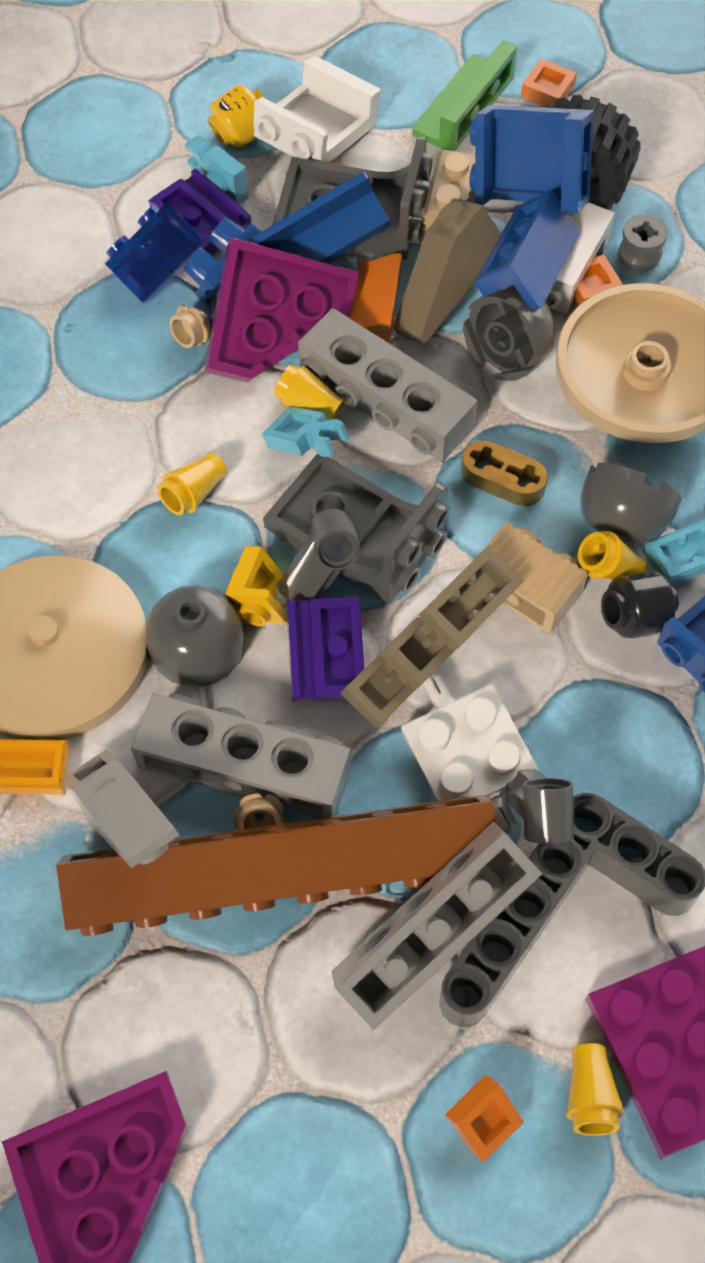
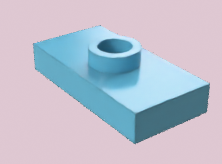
M705 519L663 535L644 545L643 553L655 572L663 575L672 587L705 574Z

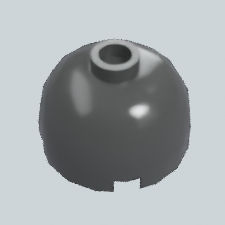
M507 286L485 297L481 296L469 306L468 309H471L470 316L464 321L463 325L466 345L474 360L482 368L487 361L501 371V373L494 377L509 381L519 380L537 369L551 352L556 327L553 314L546 302H544L542 308L534 310L527 305L515 286Z
M598 463L596 468L593 465L589 468L583 483L580 503L581 512L590 527L598 532H613L626 545L627 543L643 545L656 540L669 528L682 498L676 490L664 482L661 483L659 490L654 489L653 486L645 482L647 474L620 465Z
M200 585L181 586L160 599L152 608L146 623L149 657L157 671L172 683L183 685L182 681L187 683L198 682L199 686L212 685L226 678L241 661L245 643L243 620L233 602L217 589Z

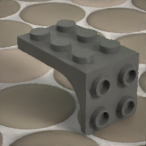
M417 136L410 165L391 172L372 171L292 157L273 224L365 171L370 179L374 194L390 219L391 226L351 250L381 256L402 253V259L407 260L411 243L419 244L423 224V217H420L422 208L425 206L431 183L427 181H429L433 154L426 153L427 138Z
M316 454L263 517L264 528L301 549L310 536L312 519L319 512L326 509L344 511L349 515L360 543V555L351 567L341 570L339 574L390 604L400 590L405 593L410 590L419 576V566L428 555L431 557L436 556L446 541L447 532L444 531V525L450 511V507L446 505L448 487L439 482L436 483L418 506L397 498L333 459ZM334 535L328 538L325 543H337L344 536Z

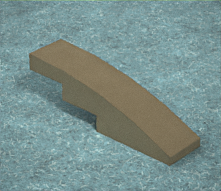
M488 545L340 694L377 729L482 625L524 580Z

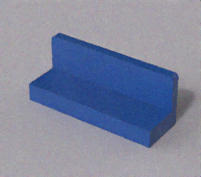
M364 171L251 237L249 241L257 245L329 263L391 226V222L374 194L370 179Z
M553 190L515 209L474 281V284L484 297L513 284L530 308L534 310L542 308L580 235L579 229L569 214L561 212V202Z

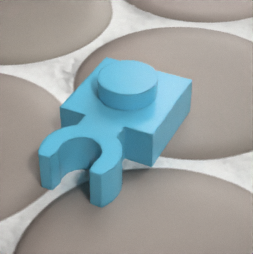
M199 135L185 144V148L194 154V156L187 160L192 169L196 168L201 173L203 172L211 182L238 205L249 198L245 166L216 145L211 148L209 143Z
M289 406L262 433L269 449L303 456L308 450L313 448L318 455L331 457L335 454L331 441H347L349 439L342 421L336 419L327 420L322 412Z

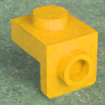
M245 546L224 596L233 602L242 620L251 625L265 626L266 623L285 625L287 622V611L274 597L277 591V584L284 574L262 547Z

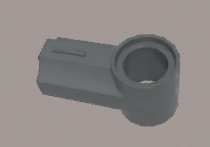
M326 509L319 512L312 519L310 536L277 584L280 594L288 600L295 599V602L322 598L340 571L351 567L357 561L360 555V543L349 515L342 510ZM334 535L344 536L337 543H325L328 538Z
M537 769L518 770L517 776L511 782L506 783L505 796L506 802L524 819V839L536 844H562L573 840V783L564 779L546 778Z

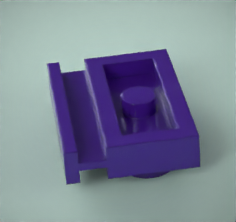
M196 168L191 171V176L185 181L180 178L148 200L150 212L194 251L201 246L211 256L220 249L208 239L224 217L242 229H246L252 223L251 215Z
M319 598L295 602V599L287 600L286 611L292 702H299V700L314 699V701L346 700L340 693L365 669L360 598Z

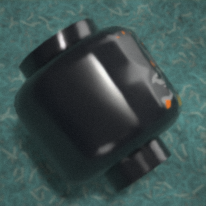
M655 571L618 576L610 582L601 598V612L607 626L621 637L631 639L661 634L665 622L671 617H675V612L679 606L676 590L663 575Z

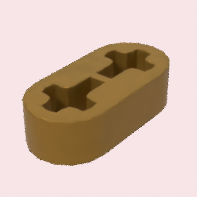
M485 440L469 444L463 452L461 473L464 480L471 486L521 506L533 505L544 496L548 476L546 469L538 461ZM483 459L490 461V465H485L483 469L475 467V464H480ZM525 477L533 479L532 483L529 482L526 487L518 485V481L521 482Z

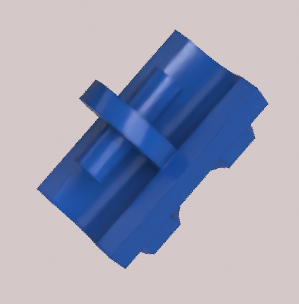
M224 217L213 230L208 240L226 254L227 243L231 237L250 242L249 239L261 231L252 223L243 230L240 226ZM200 246L188 259L184 270L200 285L196 295L206 303L220 286L225 254L217 261Z

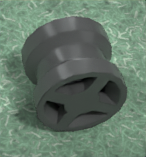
M650 215L632 217L626 222L623 229V240L618 251L619 259L623 265L634 271L654 269L662 257V247L667 238V228L662 221Z

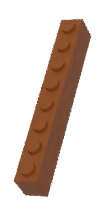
M478 795L174 839L168 843L167 851L158 859L148 864L142 865L138 863L132 868L113 849L64 855L56 864L65 931L80 929L83 936L99 935L112 931L114 923L135 921V926L139 928L153 927L168 922V915L189 913L190 919L194 920L207 919L222 914V907L243 905L244 911H261L274 907L276 905L275 900L290 897H296L298 903H315L328 899V892L350 889L351 895H369L382 891V884L403 881V886L408 888L423 887L493 821L496 823L493 801L486 795Z

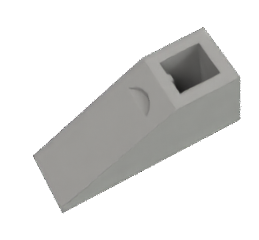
M104 750L62 778L94 830L131 868L138 863L143 865L158 859L167 851L168 843L179 836L173 825L124 765L108 750Z

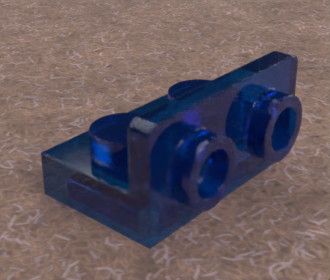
M168 201L161 208L156 204L152 205L137 221L141 228L130 239L125 235L121 236L106 252L110 257L105 263L107 268L143 304L205 243V240Z

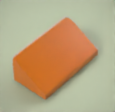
M402 253L387 255L359 264L352 315L350 316L351 320L388 342H391L402 273Z

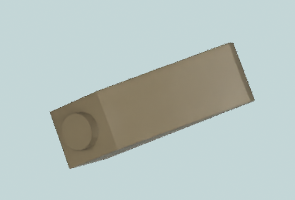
M453 198L449 204L441 209L436 220L427 229L393 326L397 334L426 343L472 287L501 235L483 205Z

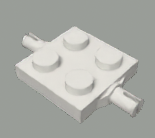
M441 674L433 675L434 684L429 677L422 686L428 693L434 708L428 714L402 725L401 731L435 800L443 801L486 795L493 801L496 824L505 833L508 832L507 824L510 830L514 829L519 825V822L506 802V783L511 782L517 776L518 770L537 769L539 771L495 687L491 684L465 697L452 698Z

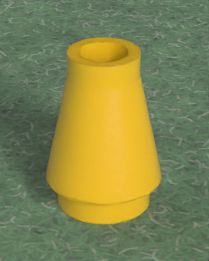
M290 364L283 372L274 390V396L282 400V406H293L322 412L327 420L336 419L345 403L343 398L337 396L304 365L299 368L294 364Z
M209 452L196 461L164 474L162 482L157 486L158 496L164 506L175 515L181 516L185 512L193 513L217 482L227 474L226 465L217 454Z
M601 531L591 533L585 537L579 546V564L591 578L614 580L621 575L646 571L645 560L636 555L613 532Z
M594 1043L575 1046L572 1049L573 1065L566 1117L572 1121L573 1131L580 1135L603 1136L615 1133L620 1129L619 1118L624 1115V1110L607 1061L606 1047Z

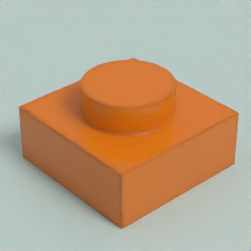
M540 58L522 84L521 97L545 107L549 104L554 105L557 99L567 98L575 86L577 73Z
M604 254L594 257L574 293V299L578 306L601 291L623 285Z
M488 1075L479 1080L445 1114L469 1151L482 1162L486 1161L524 1123L501 1086Z

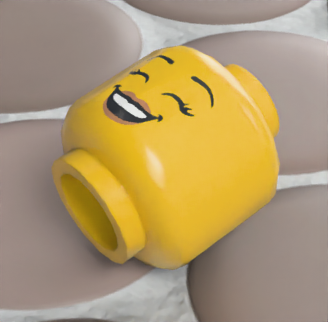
M237 84L210 104L211 116L207 118V122L213 134L224 147L231 145L236 149H242L257 139V137L253 136L254 103L260 97L265 98L258 89L251 92L247 87Z

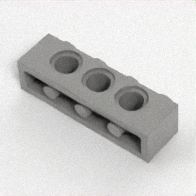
M334 308L298 342L300 367L306 366L327 387L343 398L346 405L358 407L373 417L374 421L381 428L387 431L393 430L408 440L413 448L421 454H429L443 463L476 426L478 400Z
M152 693L131 746L139 768L240 797L254 792H258L262 796L271 794L281 801L283 809L316 819L336 815L351 769V748L345 747L341 741L334 737L322 734L316 735L314 738L295 733L290 726L278 721H267L265 724L246 719L242 713L227 707H219L217 710L199 706L193 699L181 694H170L167 697ZM195 733H202L208 736L199 745L190 746L183 743L188 736ZM241 747H251L257 751L251 758L246 760L232 757L234 751ZM293 760L303 762L306 765V768L297 774H288L281 770L285 763Z
M493 821L331 971L335 989L365 1022L375 1030L543 873Z

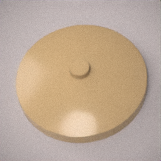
M648 283L627 284L609 288L584 301L573 311L564 324L556 353L557 378L563 394L571 406L586 421L598 429L615 437L639 443L676 442L705 431V301L677 288Z
M50 555L34 557L0 570V733L23 740H61L88 732L109 720L124 707L137 690L144 676L149 658L146 640V620L134 592L118 575L108 568L87 559L73 556Z

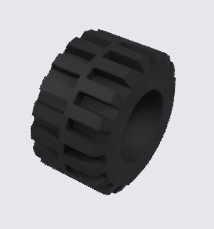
M572 95L570 101L565 97L557 99L554 105L549 104L546 108L594 110L590 197L588 203L609 210L612 208L613 203L618 204L622 199L638 160V154L641 149V142L637 140L639 133L635 126H629L631 119L625 113L619 114L616 111V106L611 103L607 105L600 103L599 98L591 96L590 100H587L582 95Z

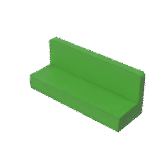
M503 40L488 59L475 54L471 55L413 125L412 135L415 137H426L428 143L441 149L456 151L469 135L471 123L476 118V114L488 105H493L513 80L517 46Z

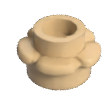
M187 305L178 307L177 314L172 316L169 321L172 336L184 348H191L196 344L202 346L209 339L210 322L208 317L198 308H189Z
M258 792L250 793L240 800V807L234 810L233 823L238 830L284 824L285 818L281 814L283 812V805L278 798L271 794L262 796ZM258 812L264 814V817L260 820L254 817Z

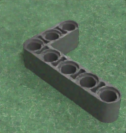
M593 793L575 795L573 797V819L577 817L591 819L598 830L584 832L574 825V839L570 842L538 844L529 859L543 874L466 945L442 982L439 997V1007L442 1015L449 1023L458 1027L476 1025L485 1017L588 865L657 911L668 916H679L687 913L693 907L705 888V870L702 864L696 858L601 796ZM622 846L635 848L641 854L643 861L639 863L626 861L620 855L618 848ZM557 857L567 864L569 872L554 874L545 867L543 860ZM676 876L686 883L689 893L678 894L667 887L665 877ZM519 899H529L539 907L540 914L533 918L521 916L515 911L513 903ZM491 941H498L509 949L511 957L503 962H494L484 955L482 946ZM459 985H468L478 992L480 1002L470 1008L461 1007L452 1000L450 991Z

